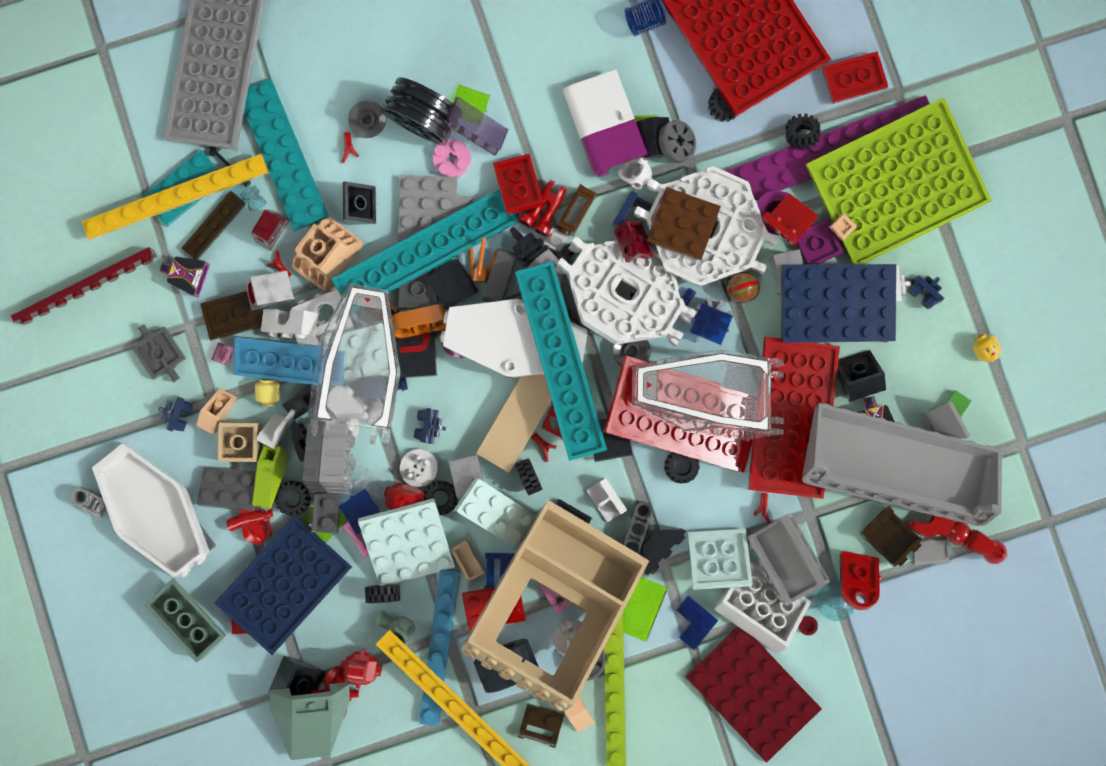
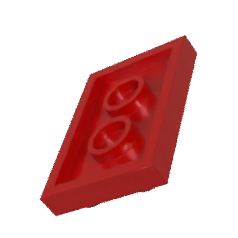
M878 51L826 65L822 68L832 104L881 91L889 87Z
M530 154L493 163L507 215L544 206Z
M496 587L462 592L469 631L472 630ZM522 595L505 624L526 621Z

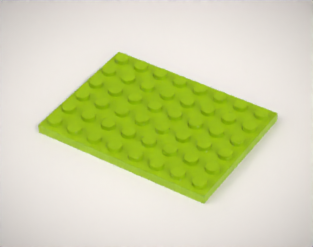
M944 97L805 164L832 223L844 213L857 226L844 240H841L852 264H864L992 202Z

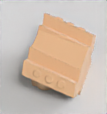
M331 217L326 218L319 225L313 224L294 251L297 254L293 258L292 269L326 292L333 288L331 279L341 274L348 264L354 261L355 253L362 250L363 241Z

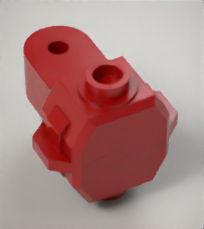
M398 483L388 486L384 492L386 497L385 505L389 510L425 501L423 499L424 493L421 490L407 484Z
M362 648L361 652L356 651L348 655L345 660H341L340 671H343V677L360 689L361 685H368L374 682L377 676L381 677L382 665H379L378 658L366 652V648Z

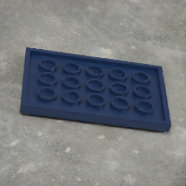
M896 264L781 265V343L896 341Z
M294 516L214 604L267 652L273 655L349 572L352 566L317 534L313 533L297 516Z

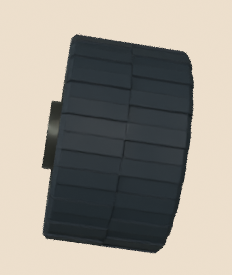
M519 639L502 645L523 658L521 662L524 663L527 660L539 667L528 639ZM474 660V666L486 693H494L516 685V682L511 679L505 680L498 675L499 672L496 670H489L483 667L481 661Z

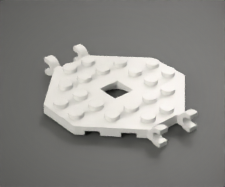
M715 166L663 185L650 179L647 189L658 192L656 200L650 212L637 206L634 213L635 217L647 221L649 230L652 228L666 187L721 206L716 219L719 224L713 237L709 238L701 261L655 245L666 272L699 287L750 268L763 275L767 265L755 260L764 241L776 247L780 237L767 232L748 181Z
M575 236L568 249L574 253L580 252V255L572 266L561 258L555 270L558 274L567 275L581 323L615 345L667 337L668 341L676 346L684 334L673 329V324L679 315L689 324L697 311L685 306L683 298H680L678 292L679 287L675 275L664 270L658 251L652 248L654 256L650 259L635 258L630 263H626L617 240L594 245V243L585 244ZM621 280L637 290L632 300H625L616 294L615 289Z

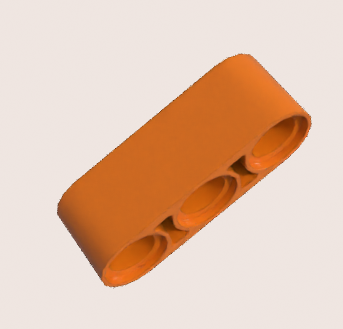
M437 304L394 314L391 317V323L395 337L405 338L445 329L447 325L444 323L445 306Z

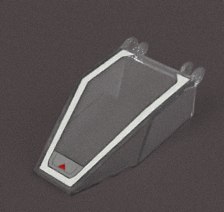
M348 284L319 341L308 416L311 418V435L316 437L318 421L325 422L323 429L324 438L329 436L330 423L371 428L370 444H375L377 429L383 430L382 446H386L390 438L400 378L388 290Z
M716 350L685 354L634 365L632 405L652 416L660 417L663 419L662 421L677 426L683 432L740 440L783 435L784 430L771 429V423H784V418L771 417V377H783V372L771 371V366L781 367L783 366V360Z

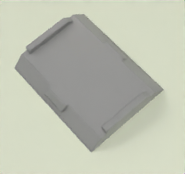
M947 537L922 538L923 540L920 542L922 546L913 553L914 566L949 563L950 556Z

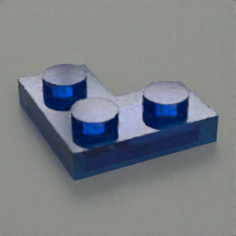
M688 595L676 609L678 613L690 622L679 636V639L695 650L718 622V619Z

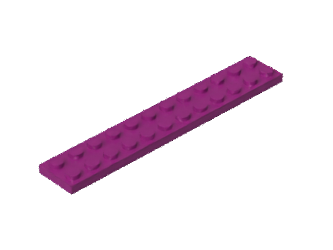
M926 95L824 133L820 135V140L816 142L815 146L811 144V149L805 147V150H801V147H799L797 150L795 145L793 147L790 146L726 170V172L748 181L753 197L757 201L767 192L783 191L812 180L805 164L915 112L930 103Z

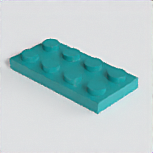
M199 150L144 194L142 198L218 169L202 150ZM203 198L157 216L168 227Z

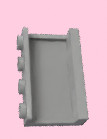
M792 513L781 517L779 520L748 536L749 547L758 555L760 566L767 571V578L770 584L776 587L779 600L785 603L786 606L830 582Z

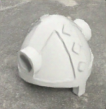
M644 157L623 163L618 170L619 177L631 184L635 189H641L642 186L647 185L650 179H652L651 167Z

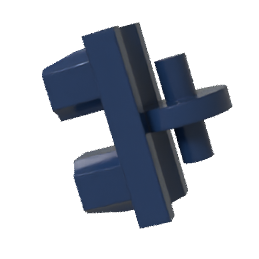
M918 275L911 280L912 284L907 292L913 297H917L920 292L926 295L921 302L926 309L932 308L945 299L938 293L942 289L937 284L940 280L938 276L932 279L927 275L923 279Z
M177 397L173 410H170L173 403L167 401L165 408L160 406L158 408L159 411L163 412L162 420L166 421L170 414L166 429L169 431L184 432L187 421L178 419L180 412L190 415L193 405L184 401L185 399L182 397Z
M430 408L418 410L417 420L424 421L423 429L416 428L414 430V438L421 440L422 443L434 444L435 437L440 435V430L446 431V427L441 426L442 418H438L439 410Z

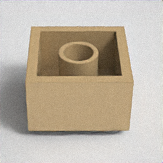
M219 423L218 462H258L262 451V443L257 441V436L262 430V424Z

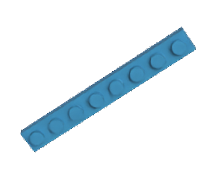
M442 569L439 573L427 666L445 682L460 571ZM423 691L419 724L438 727L441 707Z

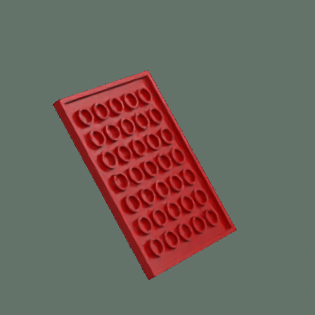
M661 0L735 117L760 104L831 60L793 0Z

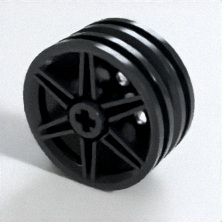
M398 77L395 81L396 86H393L390 90L393 96H387L385 100L387 105H382L381 107L382 113L409 132L435 144L446 145L448 142L446 137H450L452 134L450 127L456 126L457 119L462 115L461 110L434 90L413 80Z

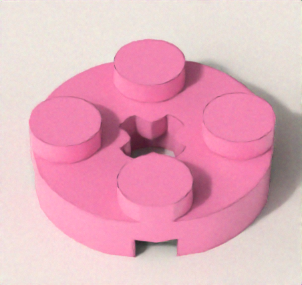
M449 139L446 145H437L433 154L434 166L445 177L458 178L465 174L471 164L470 151L462 141ZM450 154H453V156H457V159H455V163L451 164L450 161H447V158H449Z

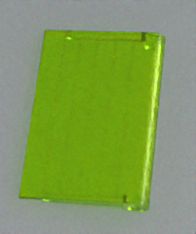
M640 578L623 610L624 633L647 642L668 590L667 587L646 578Z

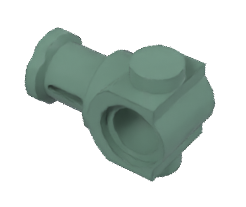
M384 610L377 615L374 622L375 626H381L386 630L390 629L404 644L407 643L410 636L416 630L412 620L406 617H396L394 619L387 615Z

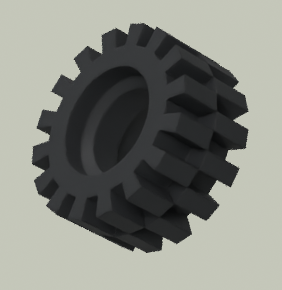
M715 89L708 100V110H711V116L714 115V119H720V122L734 120L736 117L731 109L723 110L720 108L719 99L722 98V95L718 89Z
M804 113V116L798 114L797 118L794 115L792 120L789 119L787 121L788 124L785 126L786 141L791 147L795 145L797 150L799 147H801V150H805V147L811 149V144L815 146L816 142H819L820 122L818 123V119H814L813 115L808 117L806 113ZM799 129H807L810 131L808 134L800 135L796 133V131Z
M673 452L667 456L664 462L666 475L670 480L680 484L693 481L700 469L699 460ZM678 459H685L689 463V470L684 474H679L674 468L675 462Z
M529 458L515 464L528 496L543 490Z
M287 481L278 488L274 503H276V508L282 514L293 516L307 510L306 508L310 505L311 497L308 489L302 482ZM292 490L296 491L300 496L298 504L294 506L289 505L285 499L286 494Z
M435 481L424 490L423 499L425 501L433 499L435 492L439 490L446 492L448 495L447 503L442 506L436 504L439 515H446L457 506L458 499L455 488L449 482Z
M399 584L365 587V603H388L401 600Z

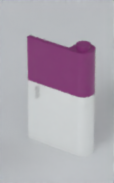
M617 70L572 84L562 90L594 176L598 175V178L604 177L609 174L608 171L612 167L648 155Z

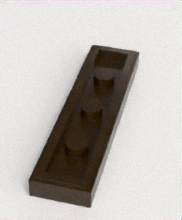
M231 191L183 245L182 249L193 259L199 260L247 204Z

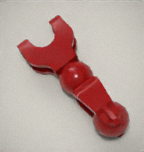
M932 515L928 523L913 520L908 524L911 530L923 537H932L938 534L948 537L951 543L962 545L967 550L981 554L991 564L1003 562L1008 555L1007 548L1001 541L991 540L982 532L970 529L966 523Z

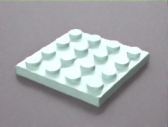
M434 498L358 518V523L380 586L392 585L437 573L442 569L455 568Z

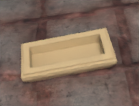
M467 539L450 548L468 582L485 573Z

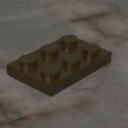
M247 291L200 304L210 341L261 328L263 309L251 311Z

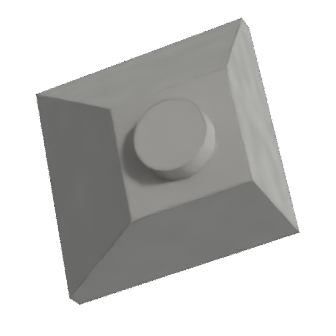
M952 402L941 403L922 413V422L930 431L938 432L945 436H955L958 439L970 437Z

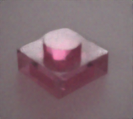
M218 342L211 360L227 366L234 348Z

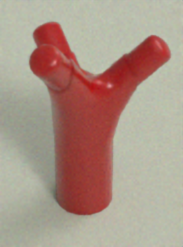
M350 132L343 133L344 155L341 160L342 163H345L349 153L359 157V154L353 148Z
M275 251L276 259L272 260L274 264L268 263L267 267L275 268L279 272L287 271L290 278L292 274L283 265L279 251Z
M536 432L531 438L542 450L545 462H548L549 449H556L557 446L547 443Z
M761 493L760 505L753 514L756 516L762 512V517L769 524L771 523L767 508L769 494Z

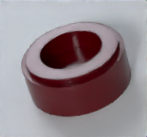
M806 615L803 616L798 629L802 634L810 636L816 633L818 623L815 618Z

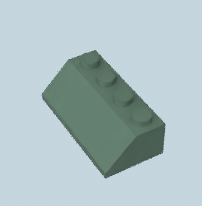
M174 578L144 605L196 663L203 660L226 636Z

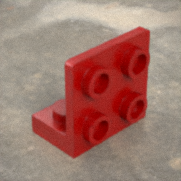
M788 193L771 214L766 212L762 219L767 226L794 246L818 219V215L792 194Z

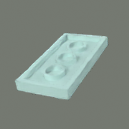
M477 477L454 509L514 548L518 547L536 517L535 514Z

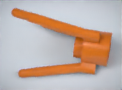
M482 237L478 265H475V269L473 248L469 249V275L472 276V281L486 282L498 252L497 250L495 251L486 271V267L482 266L485 237Z

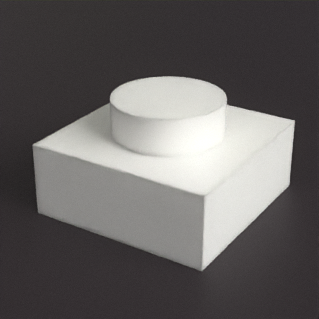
M552 227L550 235L546 238L543 245H548V248L560 251L565 246L569 236Z

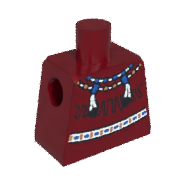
M265 209L251 232L254 241L272 250L287 226L289 219L274 210Z

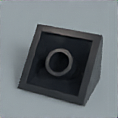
M650 117L636 121L648 154L643 156L644 158L665 157L660 149L658 137L663 125L670 122L669 117Z
M342 182L343 221L347 225L376 224V186Z

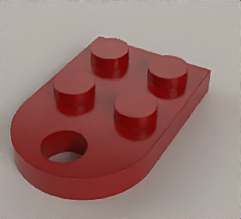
M848 551L840 553V593L843 600L850 607L856 610H868L879 600V558ZM856 596L862 597L864 603H859Z

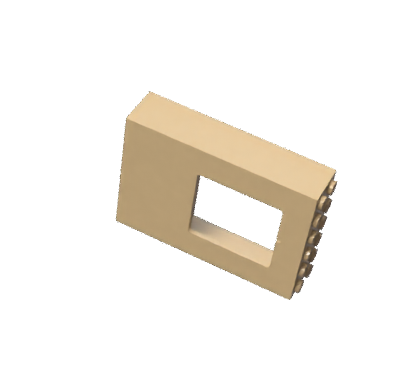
M548 500L539 510L462 645L461 650L464 651L463 654L468 658H476L481 661L483 667L499 672L498 675L503 679H511L516 682L518 688L524 691H531L538 700H546L551 703L550 706L560 712L561 710L565 711L574 706L649 560ZM530 579H533L586 612L554 675L547 673L527 660L524 663L521 662L523 659L521 656L496 641Z

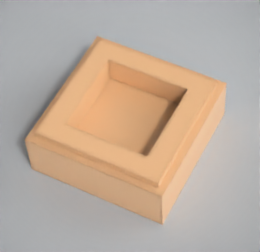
M844 213L829 226L841 240H844L857 227Z

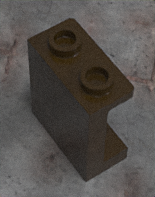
M890 506L882 510L859 533L892 567L897 565L901 567L908 560L906 556L911 551L915 553L922 546L920 542L923 540L894 513Z

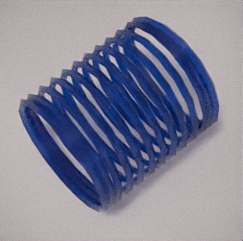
M644 0V2L636 3V6L633 5V7L630 6V8L624 9L628 26L634 36L666 25L665 13L659 0Z

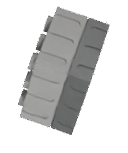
M308 423L302 482H304L311 493L350 495V489L353 490L354 478L351 475L352 471H355L356 460L351 455V447L355 446V436H353L348 425Z

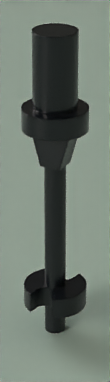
M208 147L211 156L216 155L226 166L231 165L218 153L220 148ZM251 181L242 184L247 188L251 185Z

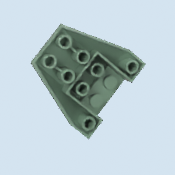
M349 682L329 684V692L291 696L289 688L269 690L270 711L291 760L331 755L349 704Z

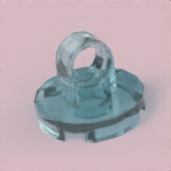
M839 582L828 583L817 593V608L829 620H844L854 611V608L850 607L843 600Z

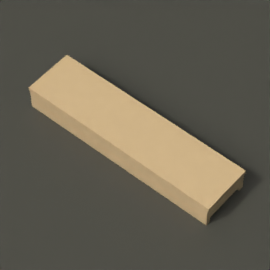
M544 374L520 377L476 453L508 473L513 469L552 402Z

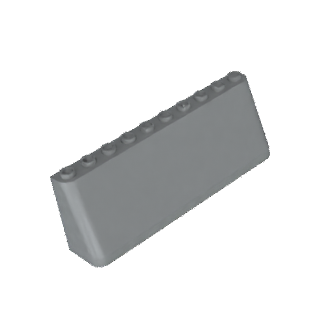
M819 403L814 410L802 481L813 486L974 526H983L1001 514L1002 450L989 445L977 444L974 441L961 440L955 436H945L938 432L922 430L919 427L906 426L900 422H891L884 418L867 416L865 413H856L845 408H836L829 404Z

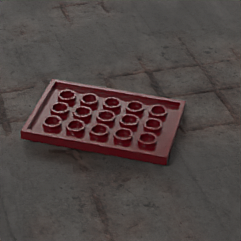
M738 626L685 676L766 763L822 710L756 638Z

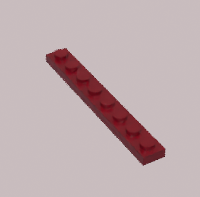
M148 247L10 316L14 323L29 324L33 321V318L45 316L50 313L51 309L63 307L68 304L67 301L73 298L79 299L85 295V292L89 290L95 291L101 288V284L107 281H116L119 279V275L132 273L136 270V267L148 265L158 256L154 249Z

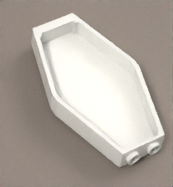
M522 299L449 307V312H445L444 323L447 325L446 330L441 333L440 340L445 348L505 377L519 378L544 374ZM570 322L583 364L588 330Z
M123 443L92 467L114 531L119 538L173 577L183 578L187 576L194 565H200L207 559L206 556L210 553L188 491L180 481L133 447Z

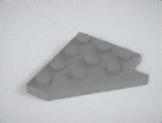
M400 175L398 243L463 209L473 201V196H457V177Z

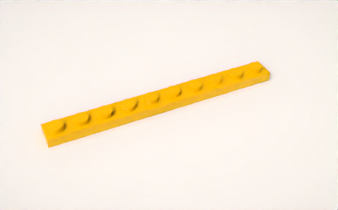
M259 154L81 222L87 238L92 240L255 179L269 172L263 155Z
M390 629L376 642V645L501 766H529V763Z

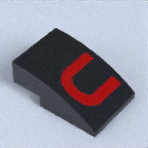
M435 331L405 338L396 337L397 373L399 379L438 376Z

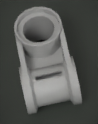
M86 487L76 488L71 492L70 499L73 504L81 507L93 516L103 517L102 513L106 506L101 494ZM81 491L85 494V500L83 502L80 501L78 498V495Z

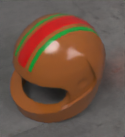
M747 272L732 275L727 283L729 296L738 303L754 300L760 291V284L757 278Z

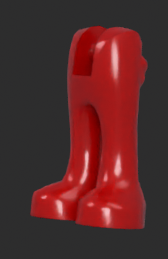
M550 180L541 191L544 205L548 203V207L533 229L536 233L545 237L550 235L549 223L563 201L567 190L562 185L556 195L551 193L556 183L553 180ZM544 206L533 208L528 213H521L517 218L518 221L532 229Z

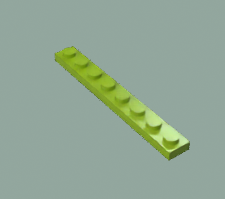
M622 612L604 647L606 654L605 713L607 766H626L624 628Z

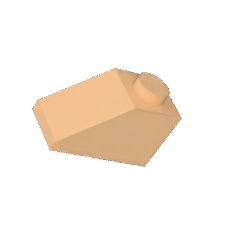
M220 388L200 410L197 426L214 435L218 430L219 423H224L237 397Z
M580 695L574 706L564 711L577 732L595 723Z

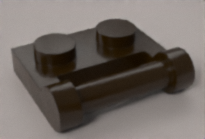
M527 703L518 738H528L549 744V747L555 748L565 714ZM527 725L552 731L553 735L549 737L528 731L526 728Z

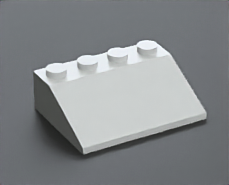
M750 560L752 586L726 588L714 610L778 654L788 647L811 601L803 596L786 606L785 603L779 600L776 587L770 584L767 578V571Z

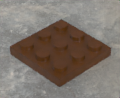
M666 187L647 242L701 261L721 206Z

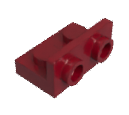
M626 220L614 230L626 263H630L635 258L650 259L654 256L651 245L647 242L648 237L642 222Z

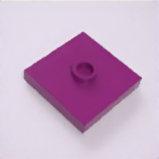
M828 219L812 225L796 243L806 265H819L844 253L835 233L829 228L830 223Z

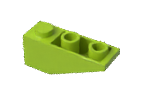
M265 444L263 446L257 463L253 506L271 509L290 459V456L280 446H276L274 449Z

